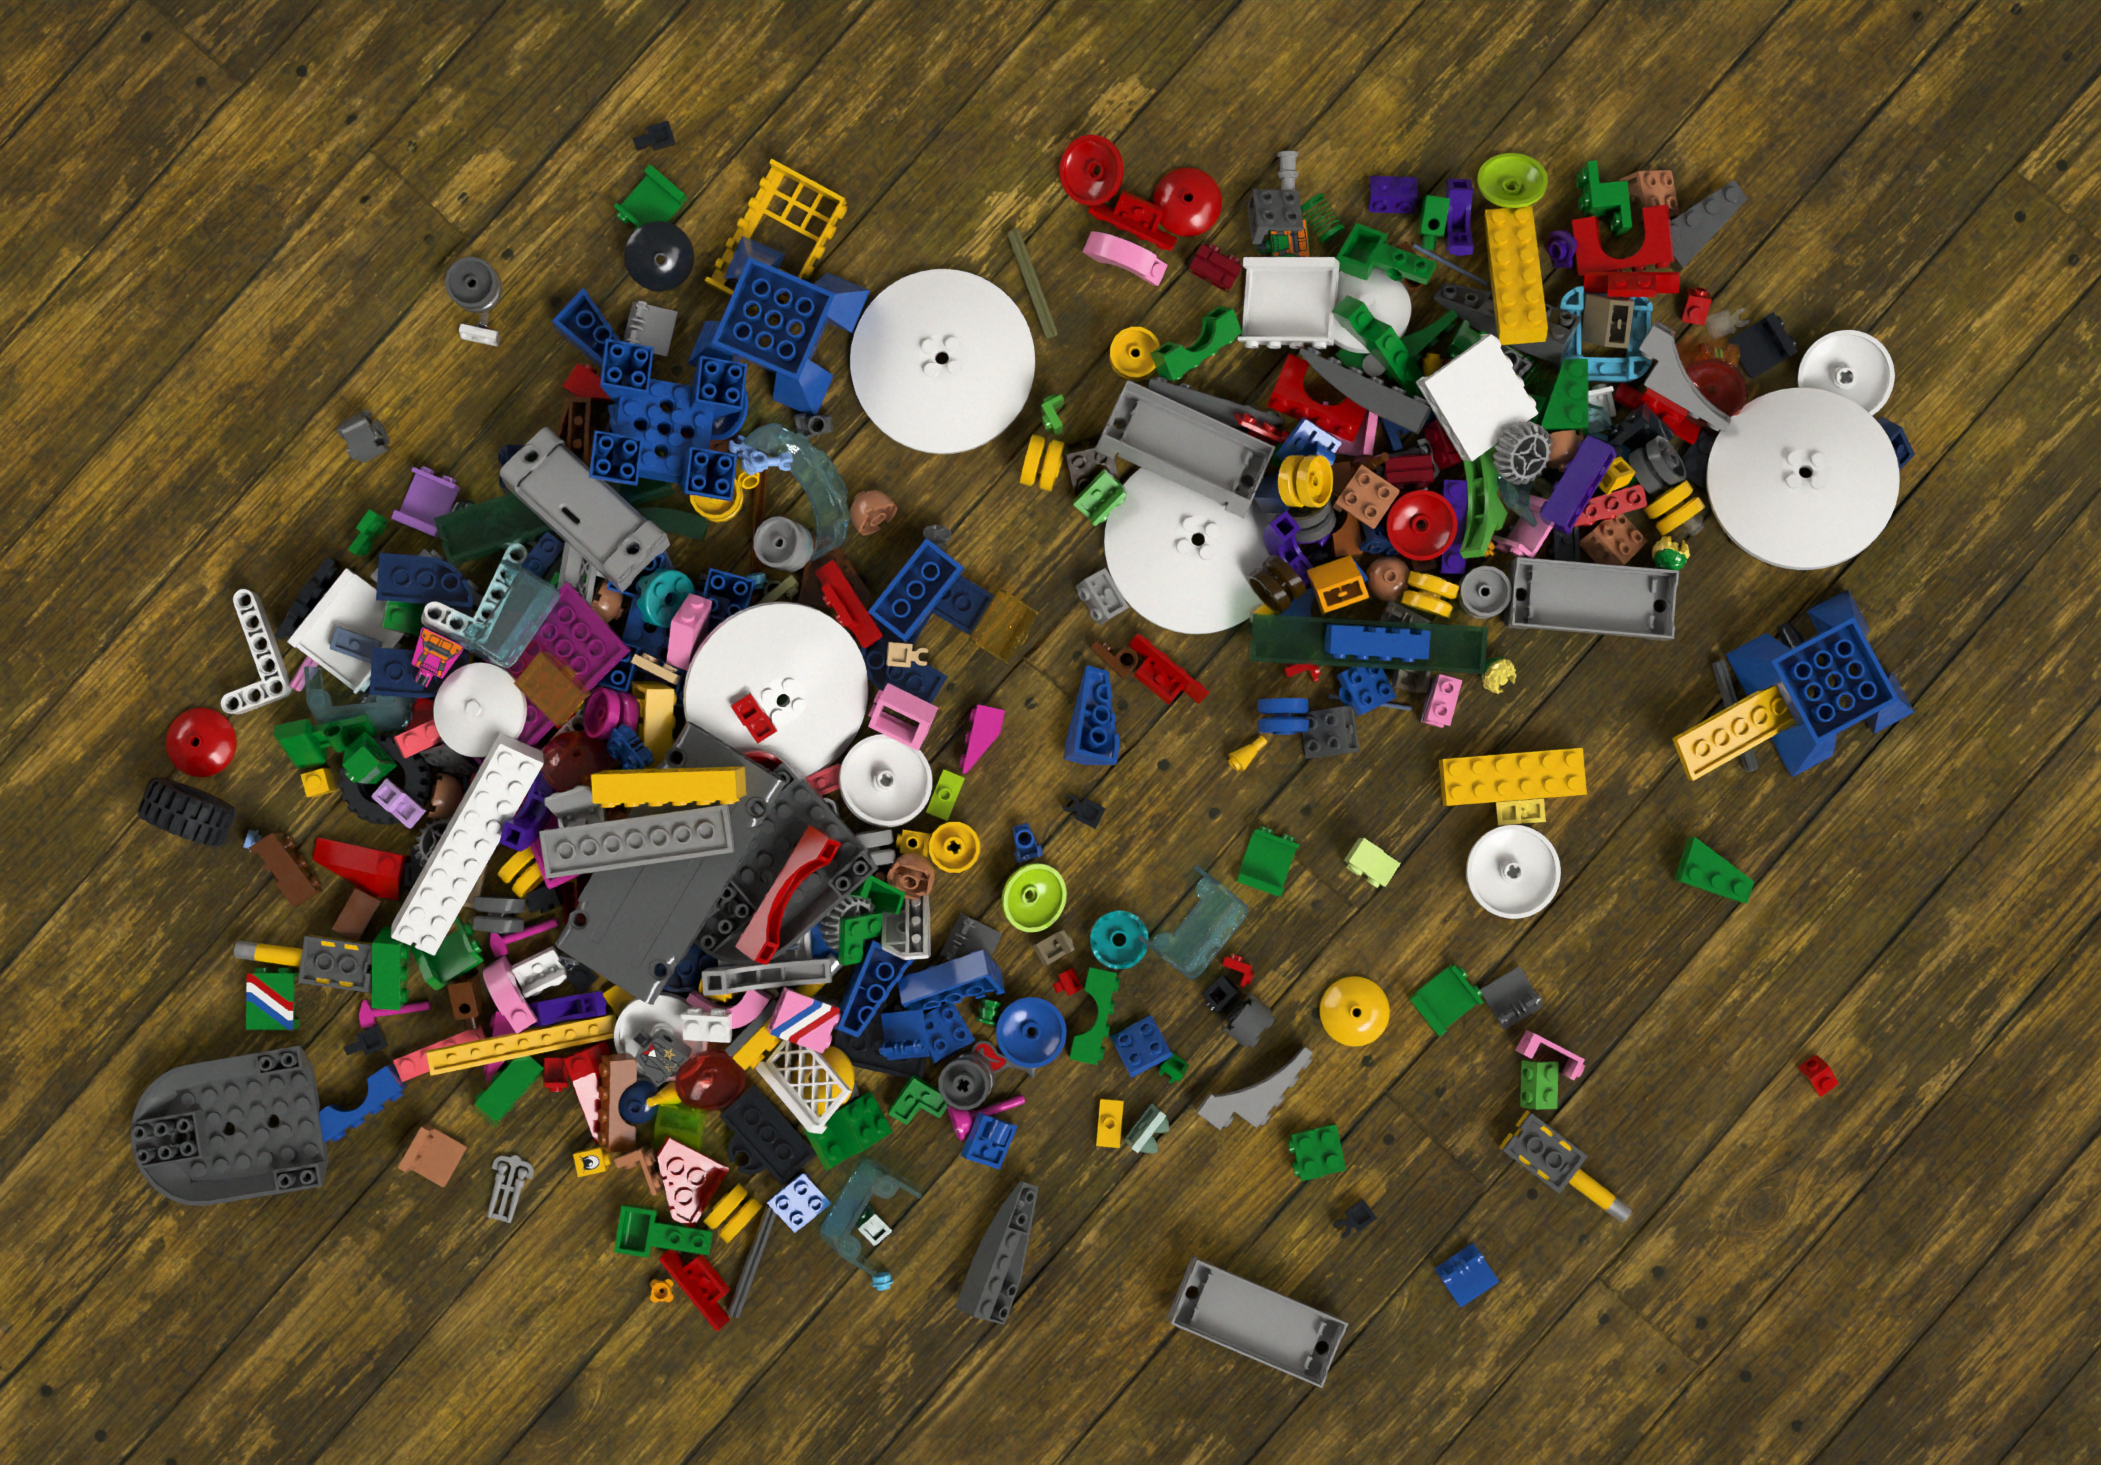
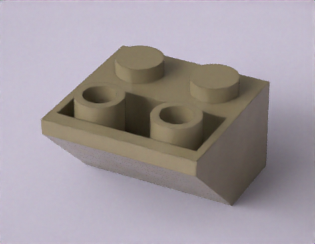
M1586 294L1581 341L1605 347L1629 348L1634 298Z

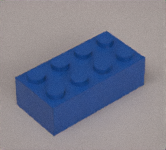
M926 538L868 613L907 643L962 574L964 567Z

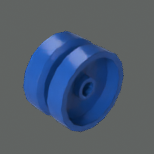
M1276 698L1257 700V712L1260 714H1272V718H1261L1258 720V733L1293 735L1294 733L1309 732V720L1304 717H1294V714H1303L1309 711L1308 699Z

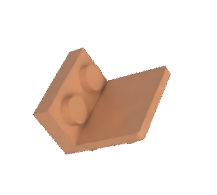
M1671 170L1638 171L1619 179V181L1628 182L1632 224L1644 220L1642 208L1666 204L1669 206L1670 217L1680 214Z
M1361 464L1333 505V508L1339 512L1344 509L1370 528L1375 529L1400 490Z
M1623 513L1616 515V518L1603 520L1579 541V545L1596 564L1624 566L1647 543V539Z
M426 1124L419 1129L398 1169L405 1173L413 1170L437 1185L445 1187L464 1155L467 1146L435 1127Z
M648 1144L637 1147L635 1150L623 1152L614 1159L616 1167L624 1166L625 1170L641 1163L652 1196L662 1190L663 1181L660 1170L657 1171L654 1163L657 1161L656 1154L653 1148L649 1149Z

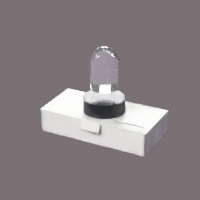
M488 312L481 313L479 322L475 327L460 324L459 334L461 339L497 347L500 343L498 331L487 328L490 318Z

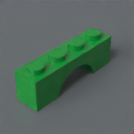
M1218 306L1202 317V330L1194 344L1184 348L1180 344L1166 342L1150 353L1159 377L1171 381L1179 380L1188 370L1198 367L1201 361L1215 355L1218 349L1232 343L1242 331L1234 310Z
M1089 966L1084 990L1095 999L1098 1006V1015L1090 1029L1083 1033L1074 1034L1069 1059L1097 1065L1098 1060H1103L1105 1047L1101 1046L1103 1037H1108L1110 1024L1106 1023L1108 1014H1113L1115 1001L1111 1000L1113 991L1118 992L1120 978L1116 977L1117 972Z

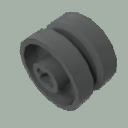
M476 257L461 258L454 262L447 271L445 279L446 291L450 298L465 311L475 314L485 313L494 308L500 301L503 291L502 280L498 273L483 259Z
M1656 436L1647 442L1646 448L1639 447L1629 454V463L1636 472L1634 474L1641 486L1653 496H1659L1668 490L1669 484L1675 486L1686 478V469L1679 454L1669 441L1662 436Z
M1330 499L1320 508L1303 506L1290 507L1288 510L1290 516L1301 528L1295 535L1298 542L1307 543L1320 540L1328 535L1335 526L1336 516Z
M474 896L473 909L488 913L487 915L472 917V930L502 934L524 932L525 920L521 917L510 916V913L524 912L526 899Z
M963 1052L956 1055L944 1067L939 1077V1091L942 1098L950 1106L958 1110H970L978 1107L987 1098L995 1083L993 1068L984 1056L975 1052Z

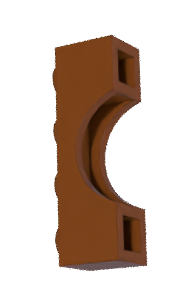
M1350 461L1334 463L1331 466L1333 473L1331 494L1337 499L1355 475L1354 467H1350ZM1345 510L1341 527L1329 537L1332 560L1349 555L1354 557L1363 554V551L1359 549V545L1365 541L1364 535L1361 536L1360 534L1362 522Z
M630 1053L602 1055V1063L599 1065L601 1086L598 1093L601 1100V1109L598 1111V1119L601 1125L597 1137L598 1143L608 1153L635 1150L636 1127L621 1118L618 1105L625 1089L637 1082V1061Z

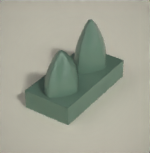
M1151 1104L1124 1138V1141L1137 1153L1139 1151L1158 1153V1146L1152 1134L1169 1132V1122L1166 1115L1157 1106Z

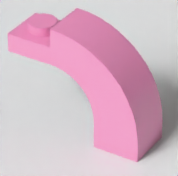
M1091 231L1083 249L1084 254L1097 262L1121 267L1154 286H1159L1167 268V264L1157 259V255L1132 242L1106 233Z
M503 955L484 967L483 977L502 1016L505 1015L517 1034L535 1023L538 1019L517 986L515 976L511 971L512 965L507 957Z
M762 989L748 990L738 1004L721 1006L694 990L689 994L686 1002L690 1004V1007L702 1008V1011L711 1012V1009L714 1008L725 1009V1013H732V1029H735L757 1018L769 1005L773 996Z

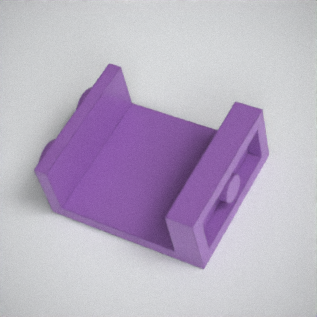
M421 466L419 470L413 467L411 470L415 473L413 481L400 511L394 510L391 519L440 538L446 524L445 519L453 507L461 487L455 485L456 480L443 475L442 478L434 476L435 471Z

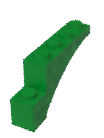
M1347 295L1331 311L1340 325L1351 333L1382 364L1399 386L1406 391L1409 398L1413 399L1414 396H1418L1423 399L1424 395L1416 381L1425 376L1392 326L1375 319L1364 302Z
M1450 310L1441 319L1425 329L1400 338L1415 362L1422 357L1421 351L1426 347L1430 350L1438 343L1439 339L1437 337L1442 332L1447 334L1456 326L1454 321L1458 315L1453 310ZM1342 348L1335 354L1334 358L1342 362V367L1349 370L1352 366L1363 371L1364 374L1362 364L1365 357L1371 353H1355ZM1386 369L1381 374L1387 383L1394 379Z

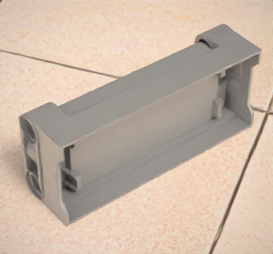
M1127 380L1094 451L1111 459H1114L1118 452V457L1222 504L1227 502L1224 510L1244 519L1275 447ZM1114 425H1119L1122 429H1117ZM1242 482L1247 483L1250 487L1243 486Z
M544 427L502 467L499 474L506 487L619 591L623 592L657 555L663 553L670 546L667 534L653 521L643 517L604 480L589 478L590 468L569 450L564 441L549 427ZM633 547H638L639 551L636 554L628 553Z
M1520 557L1509 562L1507 577L1512 587L1511 600L1504 611L1505 628H1532L1640 637L1660 641L1674 639L1676 589L1679 580V571ZM1516 589L1523 591V601L1516 600ZM1655 601L1662 603L1663 609L1661 613L1654 610L1653 604Z
M1194 1255L1188 1264L1168 1314V1319L1174 1326L1320 1388H1323L1340 1340L1348 1326L1345 1319L1309 1306L1217 1267L1213 1263ZM1190 1286H1195L1198 1289L1194 1297L1185 1295L1187 1288ZM1319 1341L1327 1343V1348L1323 1352H1317L1315 1349Z

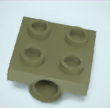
M792 575L782 583L778 580H771L764 587L765 597L756 605L769 602H783L787 598L791 600L799 594L800 591L798 589L801 585ZM778 585L774 590H772V591L769 593L770 588H771L772 586Z

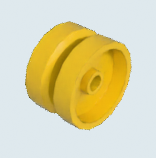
M1129 327L1118 333L1110 347L1109 360L1114 372L1119 377L1134 382L1149 378L1156 371L1150 354L1160 347L1156 336L1143 327ZM1132 350H1137V354L1140 353V355L1133 357L1131 355Z
M1032 434L1022 469L1020 484L1031 487L1035 483L1037 474H1041L1039 480L1040 489L1052 492L1063 459L1061 456L1064 442L1053 439L1049 443L1046 453L1043 452L1045 438Z
M1290 455L1286 457L1281 464L1278 475L1279 494L1285 505L1290 507L1307 506L1320 508L1328 502L1333 487V473L1326 457L1321 455H1309L1307 457L1303 455Z
M735 478L732 501L690 495V501L694 509L706 520L716 523L727 522L736 517L742 509L744 493Z
M1687 480L1676 487L1672 486L1643 509L1650 519H1655L1663 513L1666 515L1655 526L1662 536L1705 508L1699 497H1693L1684 503L1683 500L1693 491Z
M1410 571L1407 583L1409 586L1420 591L1419 593L1411 590L1404 591L1400 603L1431 614L1450 618L1453 606L1446 601L1440 600V598L1455 599L1460 587L1437 576Z
M948 822L939 826L933 832L929 841V854L932 861L941 870L949 873H960L969 869L977 861L981 852L977 833L969 825L962 822ZM952 843L959 844L960 848L958 851L954 852L951 850Z
M531 846L523 851L516 852L498 872V876L505 884L515 881L512 891L520 899L532 892L544 881Z
M740 1183L717 1202L712 1208L713 1211L703 1221L711 1229H716L725 1221L727 1224L720 1230L719 1237L727 1244L763 1206L755 1197L750 1198L743 1206L739 1203L747 1196L748 1192Z

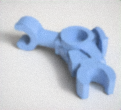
M741 435L738 436V444H735L732 440L729 441V450L738 454V457L742 460L741 469L748 475L762 472L764 469H768V466H777L783 471L791 470L790 462H793L792 453L785 452L778 457H767V454L757 451L752 444L747 445L746 438Z

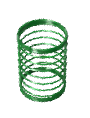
M1320 193L1301 206V213L1307 212L1320 201H1327V199H1323L1324 194ZM1325 201L1321 206L1315 208L1314 210L1317 211L1319 208H1321L1322 206L1326 205V204H1325L1326 201ZM1327 206L1324 210L1320 211L1319 213L1315 214L1310 219H1308L1307 222L1313 220L1323 211L1330 209L1331 207L1328 208ZM1330 210L1327 214H1325L1324 216L1318 218V219H1317V220H1318L1317 222H1319L1321 219H1323L1326 215H1328V214H1330V213H1333V212H1331V210ZM1311 212L1305 215L1304 218L1310 216ZM1327 219V220L1323 221L1322 223L1318 224L1316 227L1319 228V227L1322 226L1324 223H1326L1329 219ZM1332 223L1326 225V226L1323 227L1322 229L1325 230V229H1326L1327 227H1329ZM1337 224L1317 239H1320V243H1324L1339 234L1345 227L1343 224Z
M1528 354L1526 358L1529 360L1531 356ZM1539 362L1536 364V366L1533 368V370L1528 374V376H1529L1528 379L1530 378L1531 374L1533 373V371L1535 370V368L1537 367V365L1539 364ZM1542 365L1541 368L1537 371V373L1533 376L1534 379L1536 378L1537 374H1538V373L1540 372V370L1542 369L1543 365ZM1546 368L1542 375L1537 379L1538 382L1540 381V379L1542 378V376L1548 368ZM1550 373L1546 376V378L1536 389L1535 387L1538 384V382H1535L1531 386L1534 379H1531L1524 387H1526L1530 383L1528 390H1530L1534 386L1532 390V393H1534L1539 387H1542ZM1554 376L1550 379V381L1546 384V386L1540 391V393H1541L1542 391H1543V393L1545 392L1546 388L1548 387V385L1550 384V382L1552 381V379L1554 378ZM1557 378L1549 387V389L1543 397L1548 398L1550 394L1553 392Z

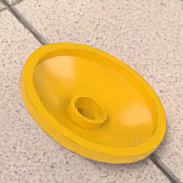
M1349 976L1339 979L1329 986L1321 999L1319 1012L1325 1031L1334 1040L1347 1046H1363L1373 1042L1383 1033L1389 1021L1390 1008L1385 993L1376 983L1364 977ZM1355 1008H1359L1361 1011L1357 1017H1354L1352 1014Z
M829 1045L820 1054L853 1091L855 1076L850 1059L842 1050ZM805 1053V1066H813V1056L811 1053ZM799 1058L797 1059L794 1067H799ZM824 1069L818 1070V1082H826V1071ZM805 1070L804 1083H812V1070ZM792 1071L791 1082L793 1084H798V1071ZM826 1085L818 1086V1099H826ZM832 1085V1098H837L842 1090L838 1085ZM812 1086L804 1087V1098L806 1100H812ZM852 1092L847 1096V1098L843 1101V1103L838 1107L837 1110L841 1109L847 1103ZM826 1102L818 1103L817 1113L819 1115L824 1114Z

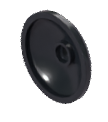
M653 221L641 225L630 235L624 250V260L630 276L640 286L652 291H668L681 285L690 275L694 265V249L689 237L678 226L665 221ZM663 255L665 260L662 263H658L656 261L657 256Z

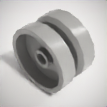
M772 517L758 527L754 536V550L756 556L763 564L784 572H794L803 568L810 560L813 553V539L811 533L804 525L784 517Z
M1481 566L1464 575L1457 585L1460 587L1456 597L1458 606L1466 615L1474 619H1487L1498 615L1508 606L1511 600L1512 587L1510 581L1501 570L1495 567ZM1482 588L1483 591H1487V596L1481 594Z
M872 830L855 833L856 837L868 849L876 865L889 864L896 861L895 850L887 849L880 851V846L893 842L892 830L880 832Z

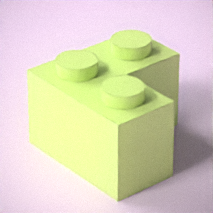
M1358 838L1344 860L1348 864L1346 867L1348 870L1356 875H1366L1368 877L1366 881L1376 888L1379 885L1386 887L1401 864L1365 838Z

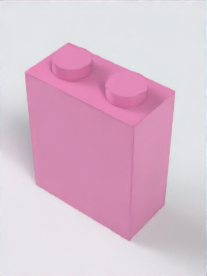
M691 593L688 595L671 621L667 664L688 671L696 651L708 635L711 600Z

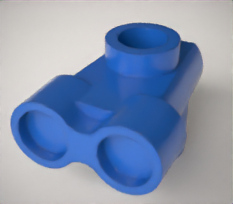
M1029 823L1012 827L1016 846L1014 855L1017 863L1043 855L1041 845L1036 843ZM1022 832H1026L1027 837L1025 839H1020L1019 834Z

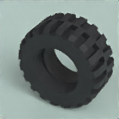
M374 736L373 739L381 748L403 767L406 776V784L403 791L424 808L426 806L425 800L430 799L432 794L429 791L430 785L434 786V779L430 777V773L433 772L432 766L428 765L425 758L419 753L403 759L394 740L395 736ZM344 767L339 768L338 775H342V779L338 782V789L343 790V794L340 796L343 802L349 804L347 808L352 813L358 814V818L370 821L373 824L391 825L402 823L371 797L372 795L366 783L352 782L345 775L347 770Z
M154 777L149 781L137 808L138 816L142 820L147 821V823L181 838L213 847L220 846L225 842L236 816L235 808L222 799L197 788L162 777Z

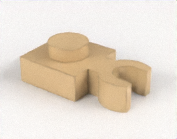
M888 642L886 665L910 668L911 661H914L918 665L925 666L927 661H920L918 656L922 652L928 653V649L919 647L913 651L911 643Z

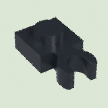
M1069 794L1068 798L1074 801V805L1071 808L1063 805L1062 808L1067 812H1077L1076 820L1096 829L1106 808L1086 798L1081 804L1076 796Z
M1361 1198L1344 1211L1347 1218L1336 1220L1333 1226L1337 1228L1340 1225H1344L1346 1229L1340 1235L1342 1238H1346L1350 1235L1353 1227L1359 1232L1376 1220L1377 1217L1364 1199Z

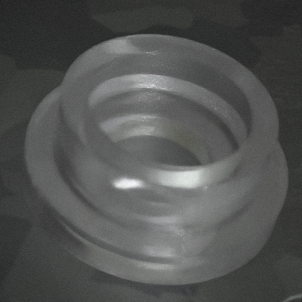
M1694 515L1683 523L1682 531L1690 536L1696 535L1705 526L1703 517L1701 515Z

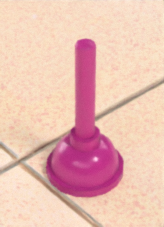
M1018 1095L975 1111V1109L971 1111L958 1110L948 1106L949 1117L960 1142L965 1141V1137L969 1136L978 1112L991 1116L1024 1104L1025 1098L1023 1095Z

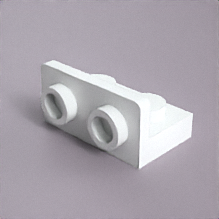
M689 1007L688 1010L681 1014V1019H683V1040L731 1042L732 1013H725V1009L714 1008L711 1009V1012L702 1011V1008Z

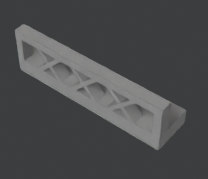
M565 541L557 591L566 582H569L591 605L597 570ZM587 574V580L584 584V577Z

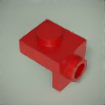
M1701 287L1687 288V298L1680 319L1682 322L1704 326L1712 301L1710 293Z
M1298 658L1286 663L1287 668L1282 670L1285 679L1307 670L1312 683L1319 681L1320 671L1316 662L1312 663L1311 659L1300 662Z
M1232 953L1230 957L1224 956L1221 965L1242 972L1239 986L1245 988L1246 984L1250 985L1254 975V971L1251 970L1252 966L1244 963V958Z
M1814 1055L1798 1067L1799 1071L1807 1077L1814 1092L1819 1097H1822L1839 1084L1830 1066L1818 1055Z
M544 1057L543 1086L548 1088L550 1092H561L563 1088H568V1074L561 1059L562 1057Z

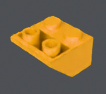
M1351 555L1306 571L1322 615L1369 598L1362 575Z

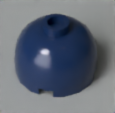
M637 1075V1082L627 1087L620 1097L618 1110L621 1117L635 1124L646 1123L652 1120L660 1111L662 1104L649 1107L646 1101L660 1091V1086L657 1087L650 1077Z

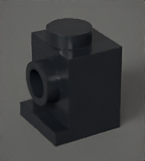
M545 886L526 894L528 898L526 905L530 913L540 910L542 914L554 909L553 904H556V907L563 905V898L558 886L551 889Z
M1221 976L1202 995L1206 999V1006L1211 1011L1223 1013L1243 993L1229 977ZM1222 992H1225L1226 997L1223 1000H1221L1220 994Z

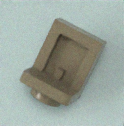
M1401 664L1395 665L1391 687L1414 694L1427 693L1431 683V671L1427 669L1419 670Z
M1064 930L1054 933L1033 946L1043 966L1074 951L1073 941Z

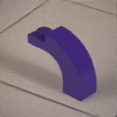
M1447 179L1445 198H1450L1444 232L1445 249L1449 251V254L1456 256L1473 255L1474 246L1470 230L1473 195L1471 179Z
M1285 511L1265 528V546L1269 555L1275 554L1286 561L1306 586L1310 582L1306 571L1314 567L1297 545L1295 535L1301 528L1290 514Z
M540 769L530 787L527 799L516 816L505 821L499 843L520 852L528 848L539 837V831H543L552 815L551 810L545 805L544 799L556 793L560 779L559 776Z
M602 991L570 995L528 1004L538 1019L530 1027L606 1014V1000L603 997Z

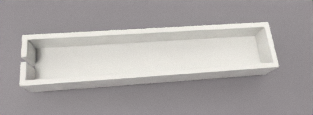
M499 733L393 921L391 938L410 946L414 942L415 948L432 955L436 954L497 847L505 821L514 817L544 764L542 751Z

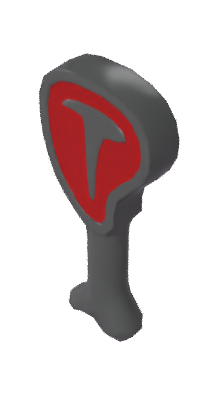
M980 1040L971 1049V1052L984 1056L988 1060L994 1074L1005 1068H1014L1027 1072L1031 1079L1036 1076L1035 1070L1037 1068H1026L1014 1064L1005 1055L1000 1054L989 1041Z

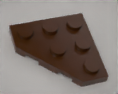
M812 534L813 553L810 560L805 564L798 603L835 611L833 606L829 608L823 600L824 592L821 589L823 585L815 574L816 570L829 561L834 560L868 611L871 593L836 540Z

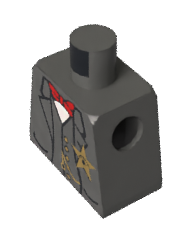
M642 1028L633 1037V1040L641 1046L635 1059L657 1087L689 1059L692 1051L691 1047L663 1029H659L651 1037Z

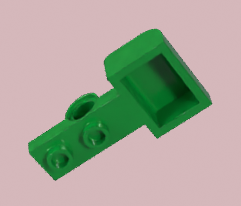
M1358 223L1353 227L1336 257L1340 262L1339 269L1342 272L1362 280H1368L1373 269L1377 267L1385 270V274L1394 281L1399 282L1403 281L1404 278H1408L1427 285L1436 269L1435 261L1388 245V234Z
M366 714L312 726L308 719L275 725L273 736L297 769H305L323 765L326 762L327 747L332 746L334 751L344 752L363 732L367 731L371 737L376 736L377 729Z
M623 1204L621 1206L614 1253L649 1258L652 1253V1247H659L703 1255L710 1254L713 1230L688 1227L681 1223L656 1222L658 1208L636 1204Z

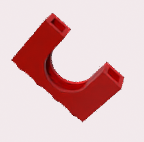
M1664 204L1642 208L1645 240L1641 249L1635 255L1626 259L1612 258L1604 251L1601 244L1599 220L1596 216L1572 220L1573 234L1577 241L1576 259L1578 276L1584 277L1585 272H1622L1632 269V272H1644L1646 267L1655 266V269L1670 267L1669 263H1674L1675 257L1669 206Z
M1288 354L1267 407L1299 421L1304 416L1325 431L1353 443L1362 424L1366 409L1353 402L1347 396H1345L1342 403L1335 406H1326L1313 401L1303 388V379L1310 363Z

